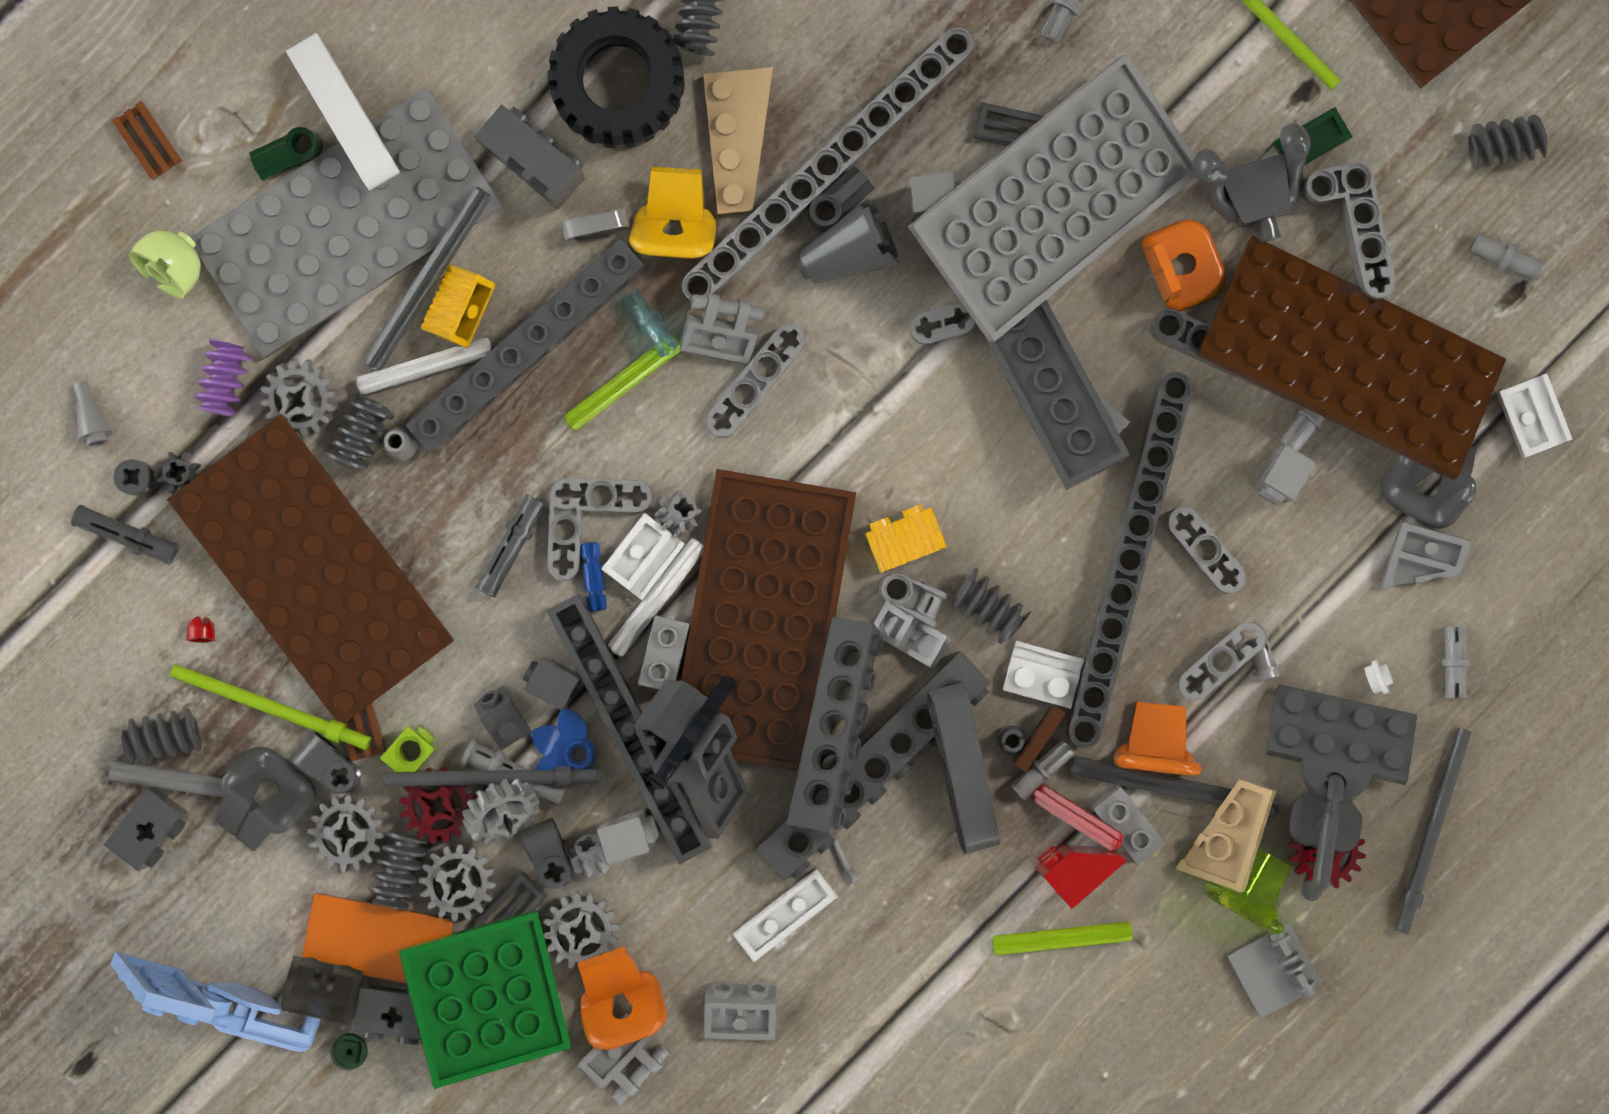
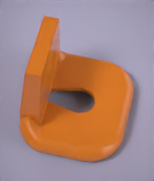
M1190 219L1181 220L1153 231L1143 238L1142 250L1168 309L1180 312L1216 297L1222 291L1226 282L1225 268L1211 234L1203 224ZM1184 253L1193 256L1196 262L1195 269L1189 274L1176 275L1171 261Z
M1136 701L1128 743L1117 749L1113 758L1114 764L1117 767L1189 776L1199 775L1202 772L1201 764L1196 762L1191 753L1185 750L1186 707Z
M625 946L577 963L586 990L579 999V1011L586 1039L592 1047L599 1050L616 1049L652 1036L662 1028L667 1018V1009L661 986L652 973L640 971ZM623 993L632 1006V1012L626 1018L616 1019L613 1017L614 996Z

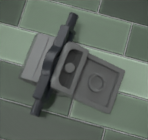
M723 676L709 698L685 681H665L634 724L637 736L655 773V776L651 779V784L656 789L661 790L664 789L667 782L683 783L685 792L691 801L697 820L706 838L719 839L749 793L730 749L738 738L729 716L722 712L715 714L734 688L735 681L729 676Z

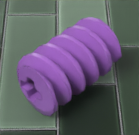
M209 338L208 342L216 347L217 351H207L205 353V356L214 363L212 365H203L201 368L210 378L198 380V384L205 388L206 392L195 393L194 397L202 402L203 405L193 406V408L223 416H235L237 411L231 408L229 403L240 402L241 398L233 393L232 390L244 388L245 385L236 379V375L248 373V370L239 365L241 361H251L252 357L243 351L245 347Z

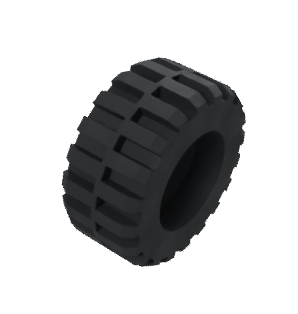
M618 6L608 7L606 12L598 13L597 9L587 12V18L581 21L577 18L569 24L571 29L566 34L563 32L556 40L558 45L555 51H551L549 58L550 70L547 71L552 100L568 127L576 134L582 135L590 143L595 144L598 142L607 148H615L616 145H625V148L636 146L635 143L641 140L648 142L655 138L654 134L660 129L665 130L670 124L672 115L677 114L680 108V99L684 95L685 83L678 47L675 46L669 32L658 25L657 20L649 15L647 17L640 15L639 10L628 8L627 11H619ZM616 46L631 48L644 58L650 71V82L646 94L639 102L626 109L608 110L598 106L589 98L584 88L583 75L587 63L595 54L603 49Z

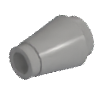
M396 426L389 429L383 438L384 452L395 461L408 460L415 454L418 447L417 438L405 426ZM394 436H400L402 439V444L398 448H394V445L391 443Z

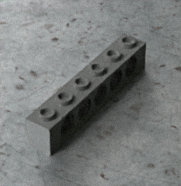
M832 617L786 824L794 831L836 838L837 830L843 828L846 816L845 808H842L845 794H850L853 785V774L850 773L852 761L857 760L861 748V740L858 739L860 725H865L868 717V704H865L868 690L872 691L876 679V671L873 670L875 656H880L883 648V636L880 635V630L873 623ZM860 652L859 661L855 665H845L849 654ZM852 686L851 696L846 700L839 701V691L843 687ZM843 720L845 722L843 731L838 735H831L830 729L833 723ZM830 755H837L836 765L830 770H823L825 758ZM828 789L830 795L827 802L822 805H816L815 797L817 793Z

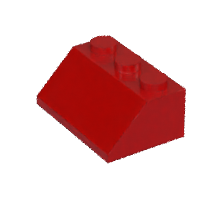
M1052 845L1037 858L1040 864L1035 868L1065 903L1073 909L1127 861L1118 852L1110 851L1105 847L1060 845L1058 848H1055Z

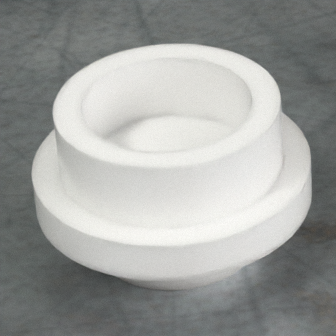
M1376 659L1372 661V665L1364 668L1370 687L1374 694L1383 692V694L1390 693L1388 685L1394 684L1387 664L1380 665Z

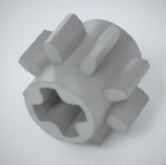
M677 490L672 495V498L665 495L659 501L663 508H660L654 514L655 517L660 518L661 530L672 531L676 537H679L685 529L691 532L698 525L694 518L702 512V510L696 508L695 497L682 495L680 490Z
M587 834L580 837L575 842V848L569 849L572 858L571 864L576 874L583 871L587 878H598L608 871L609 865H607L597 834Z

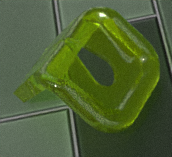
M1258 848L1245 892L1240 893L1207 881L1203 887V893L1206 897L1265 930L1279 935L1284 931V925L1279 921L1274 905L1291 866Z

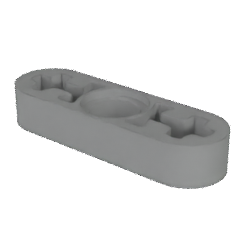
M1190 507L1174 509L1167 518V528L1170 534L1217 590L1223 593H1234L1240 590L1245 583L1246 574L1238 561L1194 509ZM1178 514L1182 517L1191 516L1192 520L1189 522V526L1194 532H1197L1200 527L1204 531V534L1195 537L1190 545L1185 541V539L1191 537L1187 530L1181 529L1178 531L1175 528V525L1178 523L1176 518ZM1202 540H1210L1216 547V553L1210 560H1202L1196 553V547ZM1222 555L1227 559V561L1220 563L1225 570L1231 571L1234 569L1237 572L1234 577L1236 582L1234 586L1229 583L1221 584L1220 580L1224 576L1218 568H1215L1212 573L1208 569V566L1217 563Z
M1247 622L1238 626L1183 673L1179 681L1181 693L1190 700H1201L1210 695L1265 647L1267 643L1265 629L1256 622ZM1244 630L1248 632L1255 630L1258 633V636L1255 638L1258 645L1254 647L1250 644L1240 650L1245 655L1241 660L1237 650L1228 645V642L1232 640L1236 646L1244 640L1245 636L1242 633ZM1226 651L1232 656L1233 665L1228 671H1220L1215 667L1213 660L1217 652ZM1206 663L1209 672L1218 677V680L1214 682L1211 676L1202 683L1201 686L1204 689L1202 693L1199 690L1190 691L1189 686L1192 682L1189 677L1191 675L1194 678L1202 676L1207 670L1201 666Z

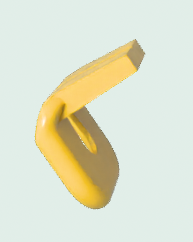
M652 166L647 205L641 207L633 219L629 237L631 247L636 252L648 256L699 258L707 255L714 247L717 226L712 213L704 209L702 170ZM671 220H679L683 232L678 235H668L663 230Z

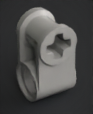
M899 573L885 576L879 586L880 595L885 602L932 627H935L937 623L934 619L943 601L948 600L950 596L926 583H920ZM893 579H900L905 585V594L899 599H892L887 594V585ZM930 597H932L926 611L924 612Z

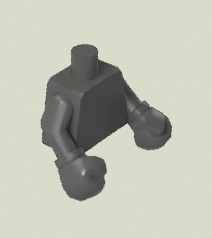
M1288 124L1281 130L1280 140L1283 152H1285L1283 154L1228 170L1225 169L1221 158L1211 149L1201 150L1193 159V172L1201 182L1203 189L1207 191L1211 207L1228 222L1236 223L1239 228L1255 224L1261 243L1281 237L1276 217L1290 212L1291 206L1296 203L1303 180V165L1306 162V157L1311 147V140L1307 130L1298 124Z

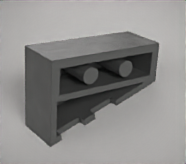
M501 104L474 136L475 139L558 210L585 179L581 170L583 164L569 152H566L564 155L555 148L556 142L543 130L540 129L538 132H535L526 124L529 119L516 107L513 106L508 110Z

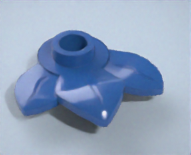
M570 709L560 711L558 726H542L533 729L530 733L535 747L544 755L538 763L536 770H555L556 766H570V769H590L596 761L597 750L595 745L587 739V724L582 717ZM580 747L585 750L586 757L583 761L574 759V749Z

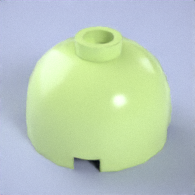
M168 230L153 231L138 240L128 254L132 264L146 279L152 276L162 283L157 288L174 298L183 299L199 279L201 264L197 252L193 249L196 244L183 232L175 234Z

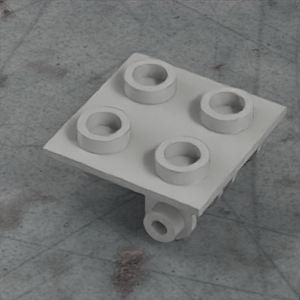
M1290 923L1227 955L1260 1019L1300 997L1306 999L1316 993L1315 989L1323 986Z

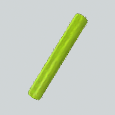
M670 334L566 413L564 420L574 431L581 428L680 352V340L676 335Z
M1125 921L995 935L992 938V945L995 955H1006L1127 942L1132 940L1133 931L1131 923Z

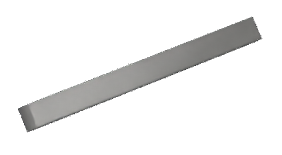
M952 28L945 32L691 269L682 281V291L686 299L690 303L692 302L693 295L689 293L688 287L694 279H703L708 284V290L702 296H707L708 293L717 295L808 210L816 197L822 195L850 168L855 166L968 60L972 51L973 40L969 32L962 28ZM959 39L964 42L966 50L962 54H952L947 49L946 44L948 41ZM926 63H934L939 67L940 74L933 79L926 78L921 73V67ZM900 87H908L914 92L915 97L912 101L903 103L897 100L895 92ZM874 111H883L887 114L889 122L883 127H876L869 121V116ZM849 135H857L862 139L863 146L857 151H849L843 145V140ZM823 159H832L837 164V170L832 175H823L817 169L818 163ZM797 183H806L812 190L811 195L803 200L797 199L791 193L793 186ZM772 207L782 208L786 213L785 219L778 224L770 223L765 217L768 209ZM746 231H755L759 235L760 241L757 246L746 248L740 243L741 235ZM720 255H729L734 260V266L728 272H719L714 267V262Z

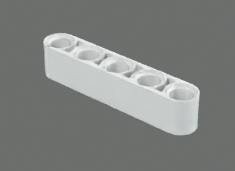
M314 33L286 50L290 60L368 190L371 191L399 174L400 171L318 34Z

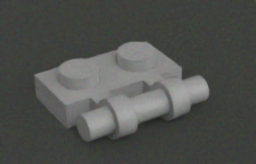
M708 293L707 296L694 294L691 308L704 310L702 316L688 314L680 340V351L749 364L758 332L757 327L747 326L746 324L748 319L761 322L764 308L752 306L750 301L739 300L737 303L722 300L719 295ZM717 313L735 316L733 323L715 319Z
M626 1012L621 1019L628 1017L630 1014ZM649 1036L612 1050H599L593 1047L577 1065L602 1089L614 1080L620 1087L611 1096L619 1105H622L630 1096L634 1098L641 1091L639 1086L652 1073L657 1074L663 1068L661 1063L670 1055V1052L661 1044L652 1053L648 1052L644 1046L653 1037ZM636 1057L642 1064L630 1076H627L622 1069Z

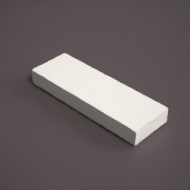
M816 868L734 931L732 935L752 961L755 962L838 898V895Z

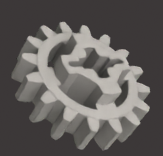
M293 359L289 361V368L286 364L281 363L276 366L278 374L275 372L267 374L266 378L271 384L262 386L261 391L268 394V398L260 402L262 406H269L271 409L266 414V419L276 418L282 414L296 432L300 429L302 437L309 435L311 428L317 433L323 429L322 422L328 424L333 420V416L328 411H334L339 407V404L331 401L332 397L339 394V390L330 389L329 384L333 382L334 377L324 378L322 376L325 369L323 365L314 370L312 369V360L308 359L300 366L298 359ZM291 375H302L305 376V379L296 382L293 378L288 379L287 377ZM317 387L319 388V391H320V393H321V400L319 399V396H318ZM306 388L301 399L303 403L294 407L297 403V392ZM278 395L281 397L282 407L280 405ZM298 414H304L307 417L311 416L312 419L298 420L294 417Z
M516 778L509 784L507 779H503L500 786L491 783L485 792L480 790L476 792L478 795L476 800H468L467 804L470 809L462 812L465 818L462 821L474 841L481 839L483 844H487L491 839H494L495 843L499 844L502 837L511 840L517 834V831L520 832L525 829L524 825L526 823H534L533 814L539 813L540 809L537 804L540 801L528 782L522 784L520 779Z
M352 794L346 795L344 803L341 802L338 796L332 797V807L322 803L319 807L323 814H313L310 819L317 823V825L307 829V833L315 835L316 840L308 845L309 848L318 847L320 849L316 856L317 860L324 857L329 859L327 868L331 869L336 863H340L341 872H346L349 864L352 863L357 871L362 869V859L369 864L374 861L371 851H382V846L376 842L377 839L386 837V833L378 831V826L385 821L384 819L374 818L373 815L378 809L376 806L368 810L365 808L366 798H361L356 804ZM341 810L339 820L334 825H325L333 813ZM357 813L364 817L369 827L362 826L356 819ZM346 822L348 829L355 832V836L348 839L347 842H345V836L339 835V830L346 827ZM325 839L331 840L337 847V854L328 847ZM368 841L365 849L358 855L353 856L355 845L359 842Z
M460 843L456 848V852H453L451 847L446 845L443 847L444 856L434 852L431 854L434 864H423L422 868L428 872V876L419 878V883L426 884L427 889L420 893V896H430L432 901L428 904L427 908L430 910L438 906L440 908L439 918H443L449 912L451 913L452 922L458 921L460 913H463L465 918L470 920L473 918L472 909L479 913L485 910L482 900L487 902L493 900L494 897L487 891L497 887V882L489 880V876L496 872L495 868H485L484 864L489 859L487 855L480 859L475 857L478 848L473 847L469 853H466L464 844ZM462 859L456 868L449 869L441 866L448 860ZM474 866L480 874L481 886L474 880L472 874ZM465 868L462 882L466 885V888L461 887L451 896L454 890V883L450 880V877L455 878ZM435 881L441 883L444 892L442 899L436 891ZM467 896L475 899L467 905L454 906L458 898Z
M575 892L574 901L572 902L566 896H563L561 898L563 907L560 909L552 905L550 911L555 917L545 918L543 922L551 927V930L543 933L545 939L552 940V943L547 947V951L557 950L559 954L556 962L559 963L564 958L568 959L569 969H573L576 962L612 951L608 944H618L619 938L612 935V931L620 929V924L611 923L610 921L616 914L615 910L606 912L603 909L607 903L605 899L598 904L594 903V893H590L586 900H582L580 892ZM581 907L579 915L573 919L561 918L567 911ZM594 912L602 919L605 930L597 927L592 918ZM584 916H586L585 928L591 934L585 935L577 946V932L572 930V927H577L584 919ZM558 932L566 936L570 943L569 950L562 945ZM590 943L601 944L595 951L582 954L586 945Z

